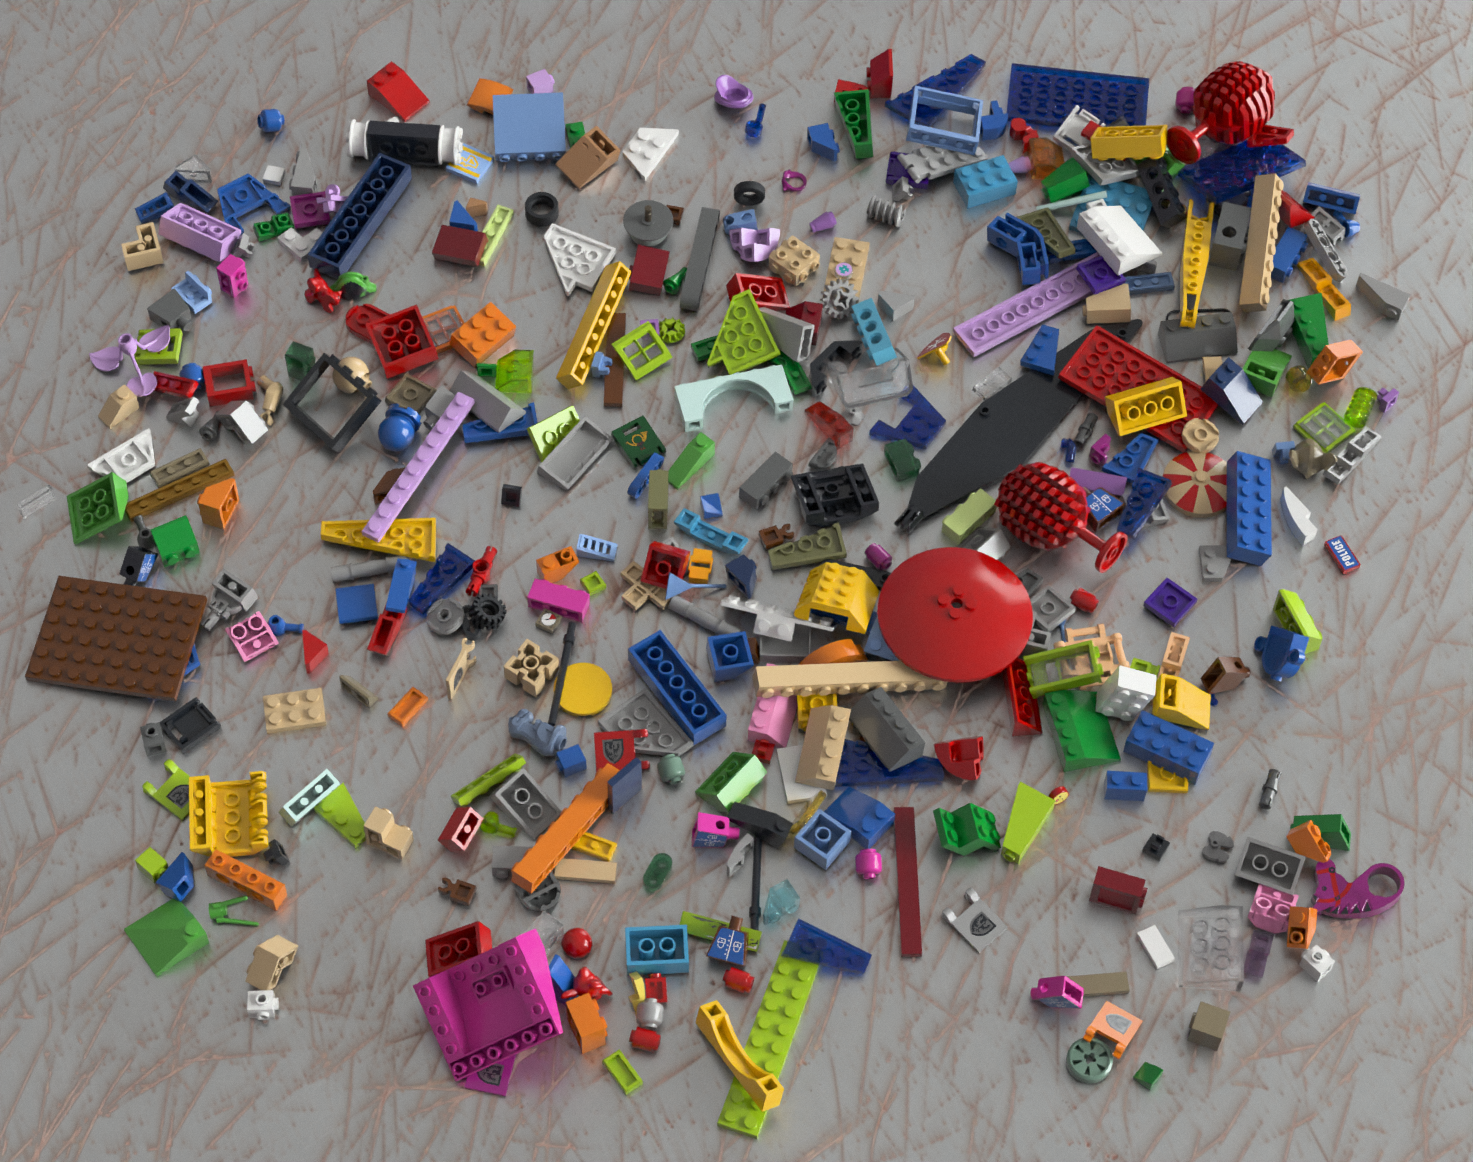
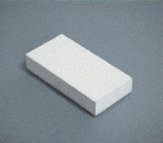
M1155 925L1137 933V938L1156 970L1175 961V957Z

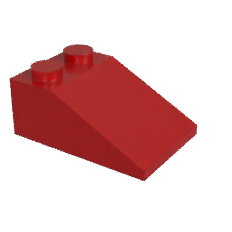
M392 61L367 80L368 95L404 122L430 103V100L406 72Z
M735 273L726 284L730 302L733 296L750 289L759 308L766 307L777 312L790 308L782 278Z
M476 921L426 939L428 977L437 975L492 949L491 930L481 922Z

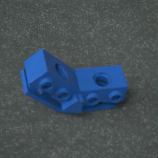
M1008 212L1005 214V219L997 216L987 226V241L1017 257L1022 285L1040 283V275L1048 278L1049 262L1044 238L1039 230Z

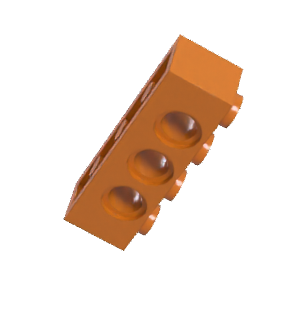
M217 849L214 850L204 865L207 876L277 911L287 896L285 884Z

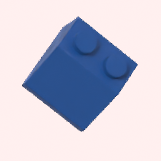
M745 631L707 637L706 651L714 682L734 679L754 666Z

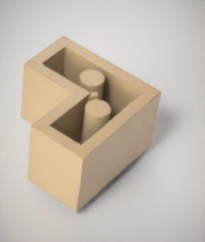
M153 222L136 226L139 240L121 244L128 271L163 263Z
M375 806L364 824L368 845L401 860L414 841L411 829L405 825L399 826L395 824L392 812L386 808L380 809Z
M279 935L257 945L253 952L254 959L246 971L248 975L245 982L260 990L275 988L282 969L292 964L298 945Z

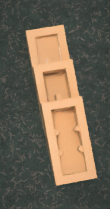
M1171 632L1158 678L1161 673L1179 677L1190 637Z

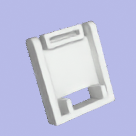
M1078 105L1053 136L1054 141L1069 151L1075 146L1066 141L1065 137L1077 143L1078 146L1089 144L1091 141L1082 137L1081 131L1091 120L1097 124L1100 123L1098 118L1082 109L1079 115L1076 114L1080 109ZM1102 123L1100 126L1105 127L1106 124Z

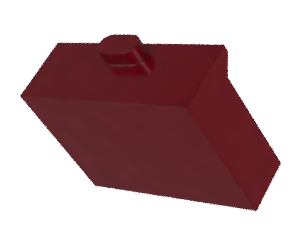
M441 225L432 255L435 259L478 267L485 245L489 240L483 232Z
M638 245L634 265H630L629 268L632 273L628 291L635 290L660 296L670 251Z

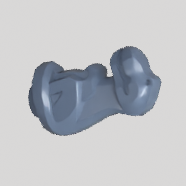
M521 709L515 716L509 718L508 728L511 737L525 740L540 754L553 756L558 751L564 749L567 742L565 726L559 724L554 727L546 722H542L540 719H537L535 724H532L534 720L533 713L527 709Z

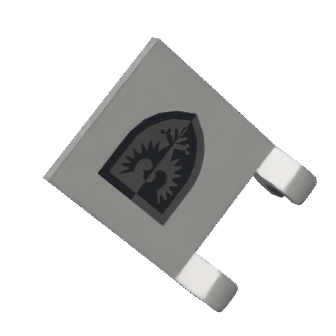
M970 887L966 890L964 897L972 905L958 917L947 907L942 911L941 917L951 924L980 953L1001 935L1008 926L980 899L976 891Z

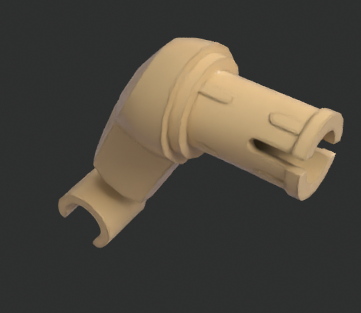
M263 375L260 379L264 382L258 380V385L267 391L262 407L265 412L260 417L264 421L267 420L268 425L271 426L273 419L270 413L275 412L282 398L283 386L280 382H273Z

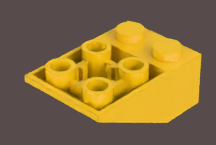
M1161 673L1156 681L1152 715L1168 722L1209 730L1211 695L1180 677Z

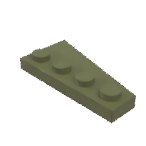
M1048 207L1017 216L1018 219L1039 230L1043 235L1045 248L1060 259L1076 254L1074 245Z
M839 522L833 524L828 529H820L813 535L800 537V540L793 543L788 542L768 550L772 570L819 563L826 559L837 560L847 558Z

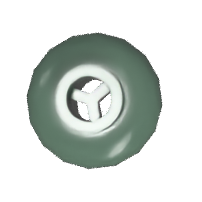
M675 754L661 757L660 762L657 764L661 780L669 782L670 785L681 782V777L686 773L681 758L675 756Z

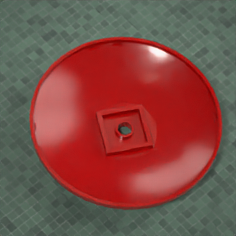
M935 548L908 558L888 576L878 600L877 616L879 628L884 641L892 653L912 670L926 677L945 682H973L986 679L1003 671L1023 652L1028 643L1033 624L1031 601L1019 578L997 559L985 553L967 548ZM958 602L962 607L954 608L951 604Z

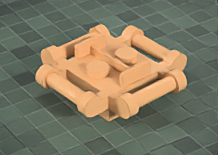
M1103 623L1097 624L1094 627L1073 630L1072 628H1066L1065 637L1067 642L1058 641L1053 644L1054 649L1092 640L1094 647L1098 646L1100 658H1097L1098 664H1102L1104 675H1101L1102 683L1097 682L1080 686L1079 690L1103 685L1119 665L1130 668L1123 651L1121 634L1114 633L1111 636H1106ZM1092 634H1098L1099 636L1098 638L1074 641L1073 638ZM1111 644H1114L1119 664L1114 665ZM1088 654L1070 658L1072 670L1069 669L1067 659L1059 661L1062 669V680L1092 673Z

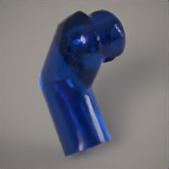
M1063 438L1061 448H1067L1065 461L1074 463L1076 445L1072 439Z

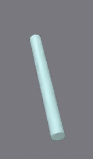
M1105 190L1036 206V209L1041 210L1048 207L1049 210H1055L1107 198V193Z

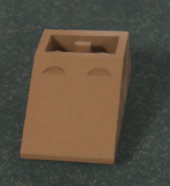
M595 126L584 134L555 165L580 189L618 161L620 149L598 126Z

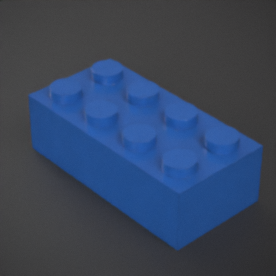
M1142 710L1126 739L1123 752L1144 762L1151 761L1153 765L1159 768L1164 767V770L1172 774L1175 772V775L1181 778L1186 777L1188 782L1196 785L1212 753L1214 743Z

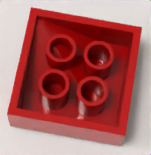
M417 304L365 324L387 379L439 359Z

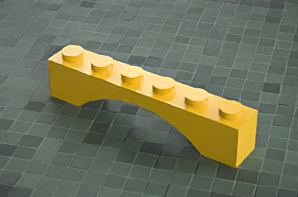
M715 1000L699 1006L695 1023L759 1109L763 1112L779 1106L784 1091L783 1086L772 1073L764 1071L749 1058L734 1033L728 1014L720 1003Z

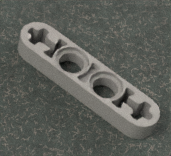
M1310 219L1304 224V230L1331 277L1335 281L1340 282L1348 276L1347 269L1320 223L1315 219Z

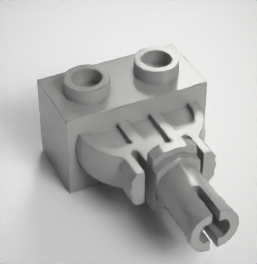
M223 568L212 582L215 590L212 595V602L208 606L211 612L200 625L210 632L219 619L227 620L230 615L236 614L242 609L247 612L258 598L256 592L251 586Z

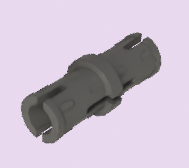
M1087 414L1085 421L1079 426V432L1073 441L1076 447H1084L1088 437L1092 435L1093 427L1098 421L1096 414Z
M1269 769L1266 783L1263 784V792L1258 804L1263 809H1271L1273 798L1278 792L1277 786L1282 773L1278 772L1279 770Z

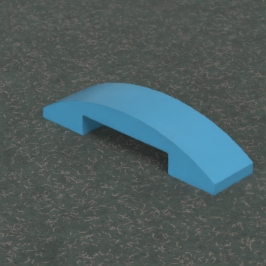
M685 508L674 520V524L689 536L725 553L739 554L748 542V538L733 531L729 534L700 520V515Z

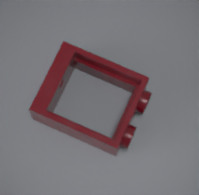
M1098 866L1089 901L1136 915L1137 909L1142 908L1148 889L1144 887L1146 880Z

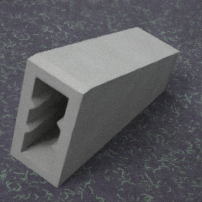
M760 307V312L777 347L796 362L809 360L815 325L766 307Z

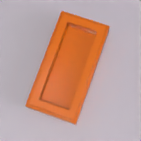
M412 687L387 715L391 720L404 727L428 701V697Z

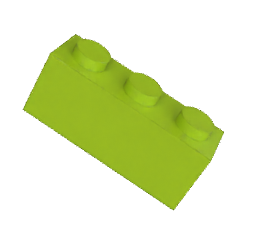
M1280 589L1272 610L1282 628L1309 637L1305 654L1318 650L1322 642V634L1314 626L1313 618L1310 614L1308 615L1304 601L1298 597L1297 593Z

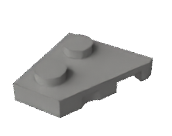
M1227 545L1199 546L1202 582H1222L1232 559L1227 557Z

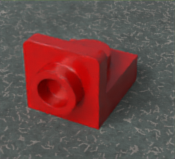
M650 973L648 978H644L646 998L657 999V1003L667 1002L666 977H661V973Z

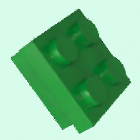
M968 803L952 812L941 808L933 810L942 847L963 856L983 846L994 851L1001 848L1000 835L996 829V819L992 812L972 803Z

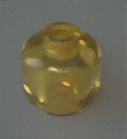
M1301 365L1289 369L1285 376L1289 387L1297 393L1307 391L1313 382L1312 377L1307 373L1308 370Z

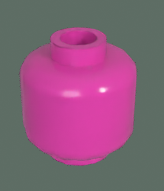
M1182 87L1176 93L1175 106L1183 114H1189L1193 111V87Z
M862 849L855 856L856 872L859 875H863V879H874L875 875L882 872L881 855L876 852V849Z

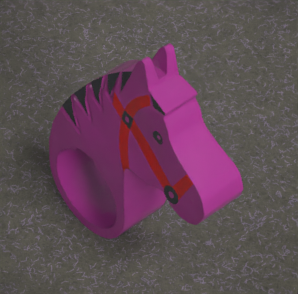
M1328 859L1325 863L1318 861L1314 870L1317 889L1315 894L1312 895L1311 901L1314 906L1313 909H1317V916L1325 914L1344 919L1372 917L1389 910L1399 901L1405 885L1404 877L1395 866L1387 863H1378L1368 868L1355 881L1348 883L1342 875L1336 873V866L1332 860ZM1378 874L1386 875L1396 883L1397 893L1389 897L1375 896L1369 891L1368 879Z

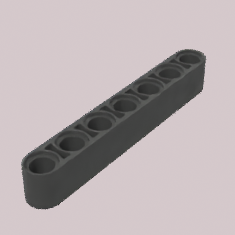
M706 207L701 209L680 298V308L695 311L699 309L719 223V209Z

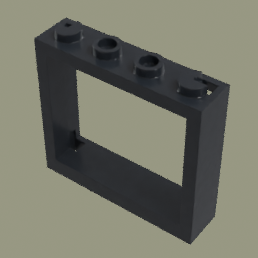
M323 353L282 405L331 449L340 453L382 400L376 396L378 393L373 388L365 386L366 382L362 378L352 375V369L346 365L342 366L340 364L341 360L334 354L330 356ZM329 365L367 397L335 438L298 406Z

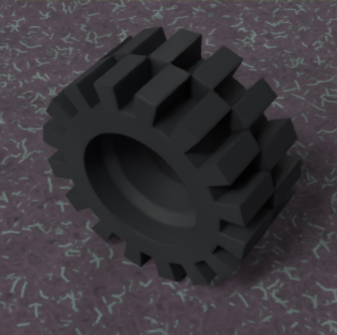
M483 593L482 596L478 595L469 608L470 620L472 622L475 621V626L480 625L482 630L484 627H486V631L490 629L495 630L496 627L500 626L507 613L505 604L501 605L503 601H498L497 596L493 598L490 593L488 596H486V593ZM482 608L488 609L494 616L486 614Z

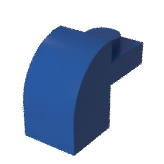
M997 100L990 102V115L981 117L980 134L982 141L1000 138L1006 131L1008 113L1003 114L1002 107H999Z

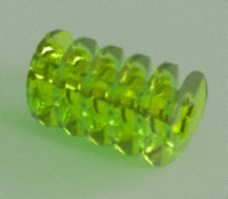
M1357 388L1344 414V420L1354 428H1363L1378 397L1377 393L1371 388Z

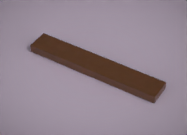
M614 313L607 328L606 357L612 359V366H605L609 367L610 372L609 375H605L604 407H622L624 363L611 344L625 336L626 313Z

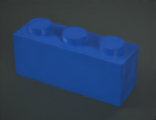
M1308 182L1303 202L1356 214L1360 194Z
M1288 226L1276 246L1275 255H1273L1274 268L1271 271V278L1283 283L1286 277L1289 278L1294 269L1292 268L1293 265H1297L1301 258L1300 253H1304L1308 247L1306 242L1307 234Z

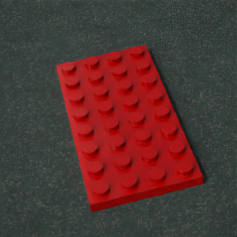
M1098 325L1095 326L1058 376V379L1105 407V396L1170 377L1180 380L1182 382L1187 416L1144 430L1183 453L1188 449L1181 436L1186 423L1194 418L1209 420L1219 406L1201 390L1202 386Z

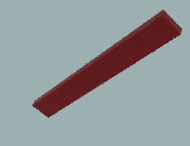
M894 807L901 957H922L914 807Z

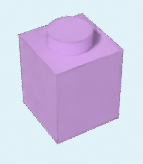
M545 69L526 76L527 89L531 94L553 92L554 79Z

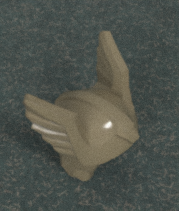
M1305 439L1297 444L1294 450L1289 452V458L1293 467L1303 474L1306 479H1309L1312 475L1323 469L1328 471L1338 461L1333 453H1324L1313 439Z

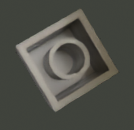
M1201 1001L1197 1012H1193L1188 1027L1191 1028L1188 1041L1217 1051L1230 1011Z

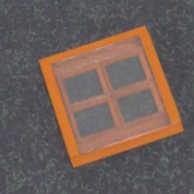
M451 305L422 316L437 354L452 349L453 347L449 344L451 334L465 323L456 306Z

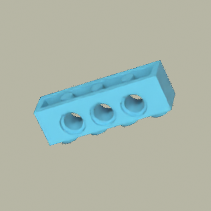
M869 298L853 305L854 313L851 315L854 323H859L856 327L859 335H864L861 339L865 348L869 347L866 351L870 360L874 359L876 366L897 358L873 299Z

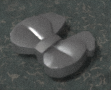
M1219 831L1210 832L1208 836L1210 844L1202 849V854L1208 860L1218 861L1219 863L1225 862L1229 859V855L1221 850V846L1233 848L1234 841L1230 836L1227 837Z

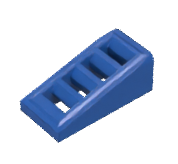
M165 192L135 208L140 222L143 224L161 218V215L175 206L169 195Z

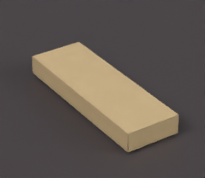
M562 858L555 866L554 876L560 880L615 884L617 863Z

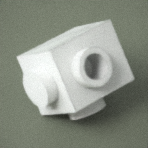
M1315 945L1312 949L1308 948L1302 953V960L1299 966L1318 982L1332 969L1335 961L1325 949Z
M273 990L248 991L247 1012L249 1018H257L258 1020L275 1018V1010L279 1009V1000L275 998Z

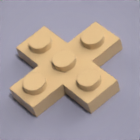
M635 561L630 563L621 572V577L632 585L622 595V601L636 611L650 599L664 610L673 597L665 600L667 589L641 582L643 567Z

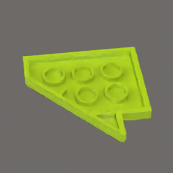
M750 289L732 297L707 362L709 368L723 361L729 375L737 372L741 373L780 355V351Z

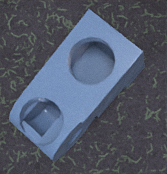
M754 209L729 214L723 218L724 230L727 235H729V230L738 228L758 230Z

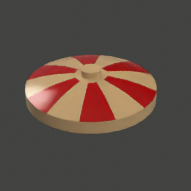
M1189 451L1177 455L1167 464L1162 476L1161 487L1166 500L1174 509L1187 516L1208 518L1221 514L1227 509V462L1212 453Z

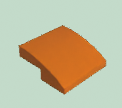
M479 78L466 106L481 114L483 111H486L493 115V95L512 94L514 89L492 80Z

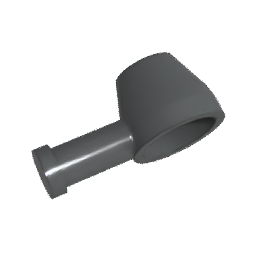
M136 516L134 522L139 529L137 536L138 545L150 549L154 547L151 531L146 528L143 516Z

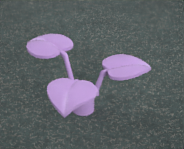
M166 325L142 336L139 342L137 339H133L129 333L122 334L118 338V347H108L98 352L89 353L90 359L97 369L106 372L118 367L119 361L123 360V353L130 355L138 377L130 379L126 386L137 397L147 396L155 390L157 379L152 373L141 375L133 354H135L137 346L142 350L148 349L149 352H158L166 348L170 341V327Z

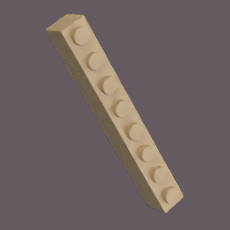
M1276 173L1255 177L1239 303L1246 313L1267 311V304L1270 301L1269 287L1272 285L1271 271L1274 268L1273 255L1276 252L1275 239L1278 236L1277 223L1280 220L1279 207L1282 204L1281 191L1284 187L1283 181Z

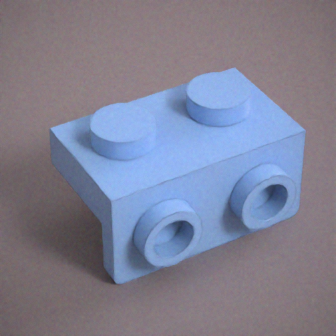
M186 271V279L173 286L171 290L175 289L189 309L196 314L212 303V291L207 285L204 286L195 274L193 275L191 272Z

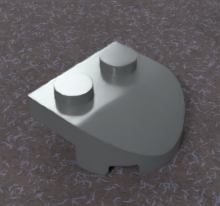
M552 871L532 894L512 882L521 903L532 911L548 910L558 902L561 886Z

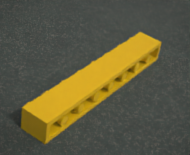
M620 261L605 266L556 376V379L567 389L583 385L595 353L599 349L632 272Z

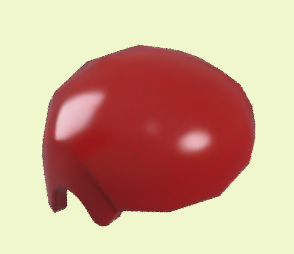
M572 928L564 933L561 946L565 955L579 959L584 958L590 953L593 942L586 930Z

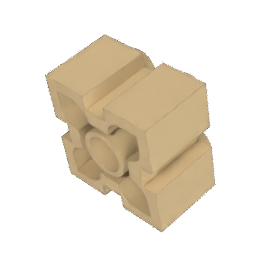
M526 639L518 648V657L513 655L503 666L504 677L515 685L521 682L523 690L537 697L545 687V679L550 681L558 672L559 658L548 651L541 653L540 646Z

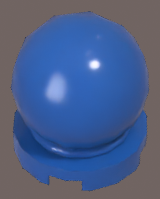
M398 403L388 406L385 413L386 418L380 423L378 429L380 443L385 449L395 452H401L413 443L415 432L419 430L422 424L420 422L421 416L410 407H407V409L398 407Z

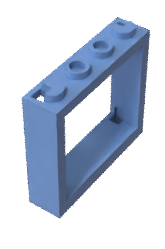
M915 85L911 98L906 141L975 155L979 143L983 100ZM917 103L974 115L972 136L914 124Z

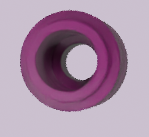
M872 543L865 550L866 558L878 570H887L892 565V556L881 545Z

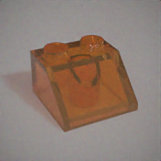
M1047 137L1029 138L1027 154L1031 164V178L1045 179L1065 163L1062 147Z

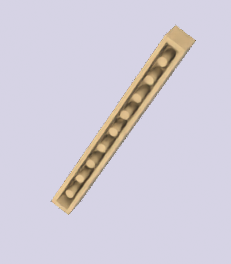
M901 661L756 666L752 676L756 697L770 698L772 696L789 697L791 695L809 696L812 694L824 696L835 693L841 695L848 693L864 694L880 687L885 692L923 691L928 689L938 691L945 689L948 683L926 677L912 670Z

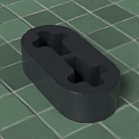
M471 605L463 606L464 614L470 612L469 608ZM465 614L461 624L464 635L468 640L475 641L481 637V626H475V621L468 620ZM470 626H473L475 633L470 631Z

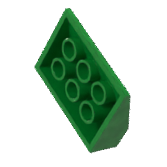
M1059 690L1044 694L1042 705L1063 772L1121 761L1107 716L1095 712L1097 692Z

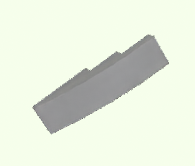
M1366 426L1348 442L1346 448L1336 456L1338 461L1328 471L1324 470L1322 475L1338 485L1366 457L1382 436Z

